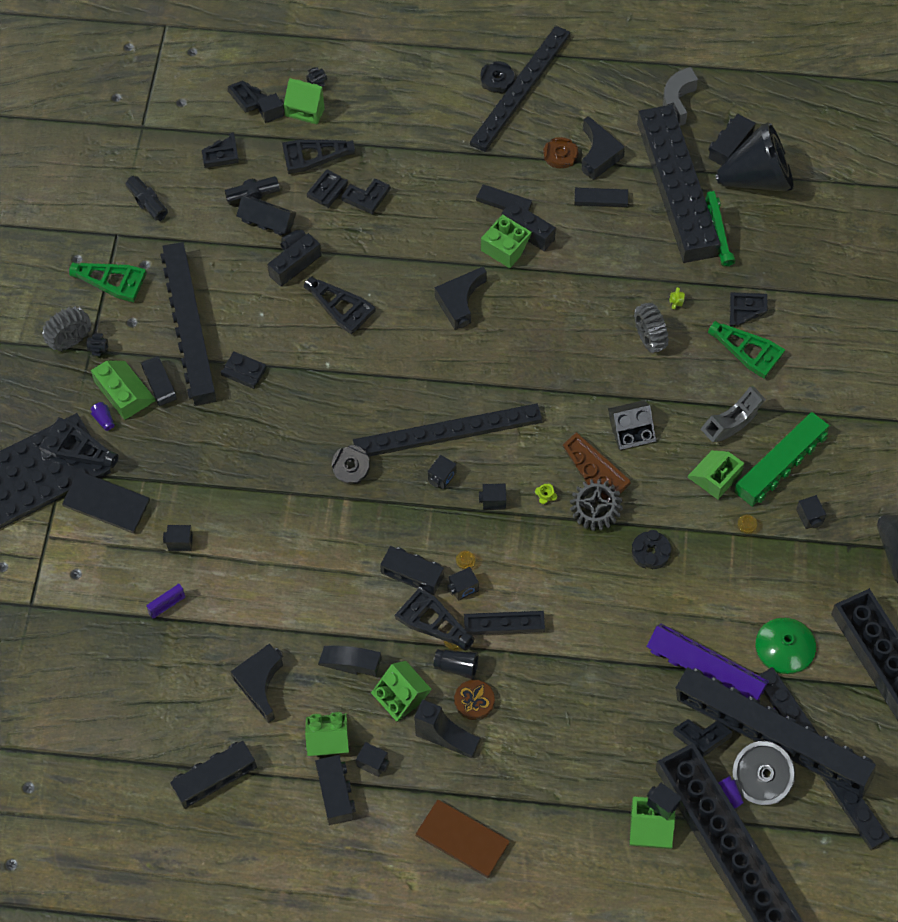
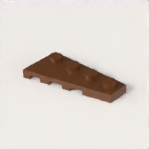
M577 432L563 444L564 450L587 485H590L591 479H593L594 484H597V480L601 479L602 485L605 481H608L609 487L614 485L615 491H619L621 494L631 484V481ZM601 492V498L611 503V498Z

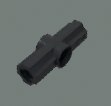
M138 176L129 177L125 186L135 197L140 208L146 209L155 221L163 220L168 214V210L159 201L155 191L151 187L148 188Z
M276 176L259 181L248 179L240 186L226 189L225 195L228 204L231 205L239 203L242 196L261 199L264 195L279 192L280 187Z

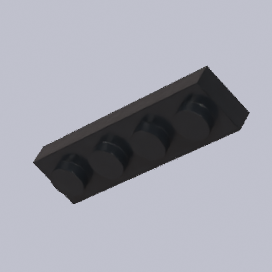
M544 611L464 614V629L470 635L545 632Z

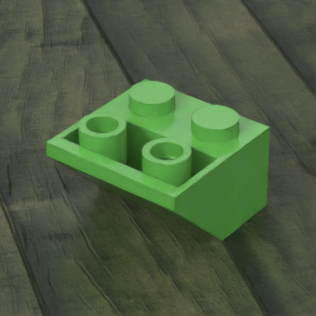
M290 78L284 101L285 116L318 124L325 109L322 87Z
M501 215L481 237V251L511 268L521 257L532 232L506 216Z
M711 450L688 475V478L716 499H719L740 477L744 462L730 452Z
M407 661L394 663L389 667L371 694L397 722L419 706L422 699L424 700L432 689Z
M334 712L330 715L312 714L306 717L305 737L307 756L349 753L347 713Z
M633 796L629 845L672 849L675 812L666 820L647 806L648 798Z

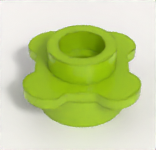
M678 287L670 295L672 309H675L676 306L681 307L684 302V292H680Z
M543 484L535 489V494L539 496L541 504L557 499V494L554 493V488L551 484Z

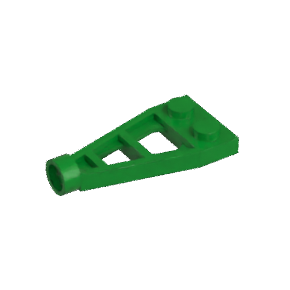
M715 191L707 192L705 201L720 242V261L722 266H730L736 260L734 254L728 249L720 213V199L716 197Z
M73 262L69 270L71 277L79 278L116 298L130 302L135 301L147 274L146 269L119 264H79ZM94 270L104 271L101 280L90 277ZM111 274L124 275L120 286L115 287L107 282Z
M714 321L708 330V334L717 338L745 367L763 379L766 378L785 352L784 348L768 339L720 324L717 321ZM731 335L738 336L744 340L739 347L729 342L728 339ZM747 344H753L762 349L756 358H750L744 352Z

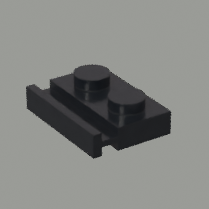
M326 169L307 192V198L321 205L324 204L326 208H329L346 188L348 180H344L341 176Z
M233 351L225 364V368L221 370V376L255 389V385L260 381L267 366L262 362Z

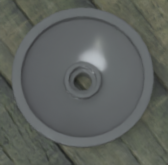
M760 741L749 744L740 751L734 762L733 779L736 781L740 794L745 799L759 805H770L781 801L791 791L795 780V767L790 755L781 746L771 742ZM767 769L771 772V775L769 777L765 776V771Z

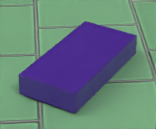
M177 584L146 605L152 619L186 597L182 586Z

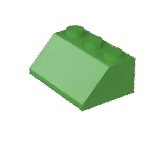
M105 361L91 370L95 384L124 420L156 401L155 397L126 361Z

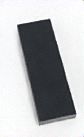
M485 184L482 185L476 197V201L502 210L512 201L528 211L532 206V200Z
M575 187L574 205L628 207V189Z

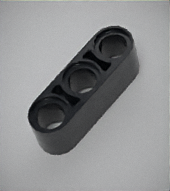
M159 356L140 362L158 405L162 406L177 400L175 391Z

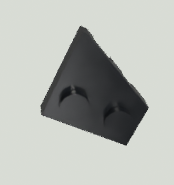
M243 80L229 85L227 90L245 113L257 109V100L266 97V95L261 93V89L253 87Z
M234 132L230 133L229 137L221 141L219 139L213 145L201 150L204 168L239 163Z
M731 292L729 326L735 327L766 314L768 294Z

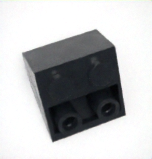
M645 400L608 408L611 428L619 450L656 441L651 408Z

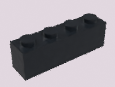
M244 741L235 742L222 753L213 754L206 762L194 765L185 774H178L170 784L181 805L186 809L256 769L257 765Z

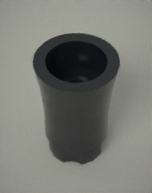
M437 649L433 666L434 669L474 680L479 654L478 652Z

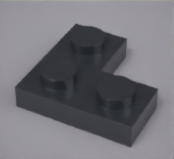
M375 178L366 191L350 184L341 196L342 201L373 215L389 192L390 185Z
M687 719L674 728L673 735L687 746L694 743L702 757H704L732 738V731L718 720L702 730Z

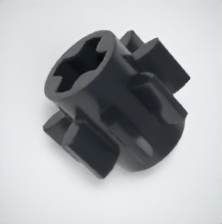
M318 67L309 69V74L306 75L307 82L321 87L325 86L324 81L327 80V76L322 68L318 69Z
M94 333L92 337H88L87 351H92V356H101L103 352H107L108 339L103 338L102 333Z

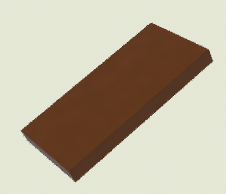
M438 799L416 832V837L486 878H489L510 844V841Z

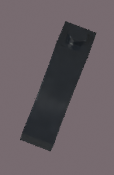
M587 116L583 119V131L589 137L592 147L589 153L582 159L581 170L586 176L595 180L624 158L625 146L591 117Z
M484 267L434 287L435 299L454 330L464 328L471 323L468 300L476 288L487 282V271Z
M270 643L230 671L232 680L268 723L275 719L274 712L267 701L268 687L272 677L283 666V654L277 647L273 648Z
M422 699L414 716L415 735L473 758L479 745L480 737L465 731L453 723L444 714L441 706Z

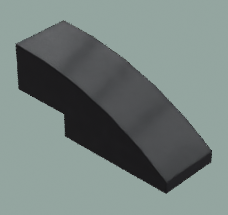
M332 645L324 646L318 665L355 675L359 672L376 677L382 658L381 652L357 647Z

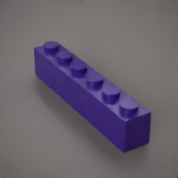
M662 623L656 626L646 646L651 649L650 652L652 654L668 658V662L672 665H681L686 669L687 667L699 669L704 673V676L720 680L723 686L727 688L733 687L747 698L753 697L759 701L769 682Z

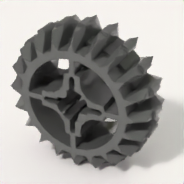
M644 303L636 307L634 317L642 343L650 353L662 351V349L668 346L669 339L667 327L660 310L653 303Z
M76 306L72 308L67 307L66 310L61 309L59 313L50 316V320L45 322L46 325L43 326L42 332L44 341L53 350L61 351L62 349L67 350V348L73 347L80 341H83V338L88 336V332L91 331L90 317L84 310Z
M591 479L590 485L583 482V489L577 486L578 493L572 494L575 499L570 500V504L573 505L570 510L574 512L573 518L578 519L577 523L579 525L584 523L585 529L591 525L592 531H595L596 526H598L599 530L602 531V525L610 528V521L614 524L616 523L614 517L621 516L619 511L623 510V506L620 503L623 501L619 497L620 492L615 491L614 485L609 487L608 481H605L602 485L601 479H598L597 484H594L593 479ZM594 492L591 498H585L588 494ZM601 492L608 495L611 498L612 503H608L607 500H603L601 498ZM597 498H598L599 505H597V508H596V511H595L593 505L596 504ZM581 507L590 510L592 518L586 516L581 511ZM608 512L605 516L599 518L600 513Z

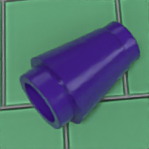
M99 402L91 407V415L105 431L111 430L115 426L108 405L104 404V402Z
M729 776L719 782L734 809L744 803L735 780H732Z

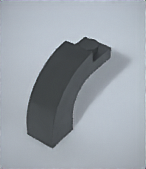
M691 67L675 73L666 83L664 90L663 106L673 105L680 126L686 124L687 111L680 98L687 93L697 90L698 78Z
M751 386L729 410L719 415H711L701 430L712 442L725 440L744 428L758 414L757 410L766 399L754 386Z

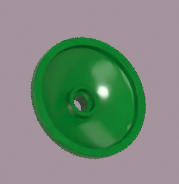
M784 617L770 620L761 627L756 637L755 648L760 661L767 668L773 667L780 674H795L805 670L812 663L816 654V641L813 633L806 625L798 620ZM789 638L791 641L786 642L784 639Z

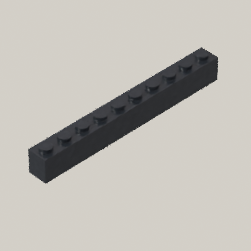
M184 242L162 246L163 253L160 256L162 264H166V268H163L165 279L169 278L166 286L168 293H172L169 301L171 308H175L172 316L174 323H178L175 331L177 338H181L178 346L180 353H184L181 361L183 369L187 368V373H184L185 381L191 387L187 389L189 400L193 399L195 406L217 402Z

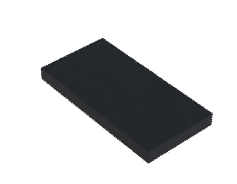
M78 471L62 506L134 534L150 498Z

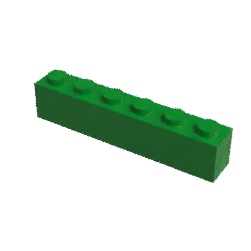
M811 412L736 484L735 493L752 507L757 502L761 503L766 497V493L769 490L773 491L778 486L779 480L787 478L792 471L791 469L794 466L798 467L806 454L810 455L819 442L823 443L829 435L827 433L829 425Z

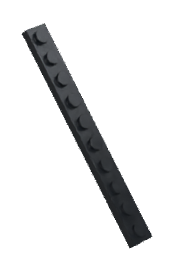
M555 25L470 140V146L486 152L570 37V31Z
M538 403L356 438L353 439V445L362 448L370 457L542 423V417Z
M772 667L760 673L759 676L769 681L763 693L778 711V714L783 717L789 716L795 719L800 726H808L815 730L774 668ZM821 777L870 850L889 840L890 837L863 798Z

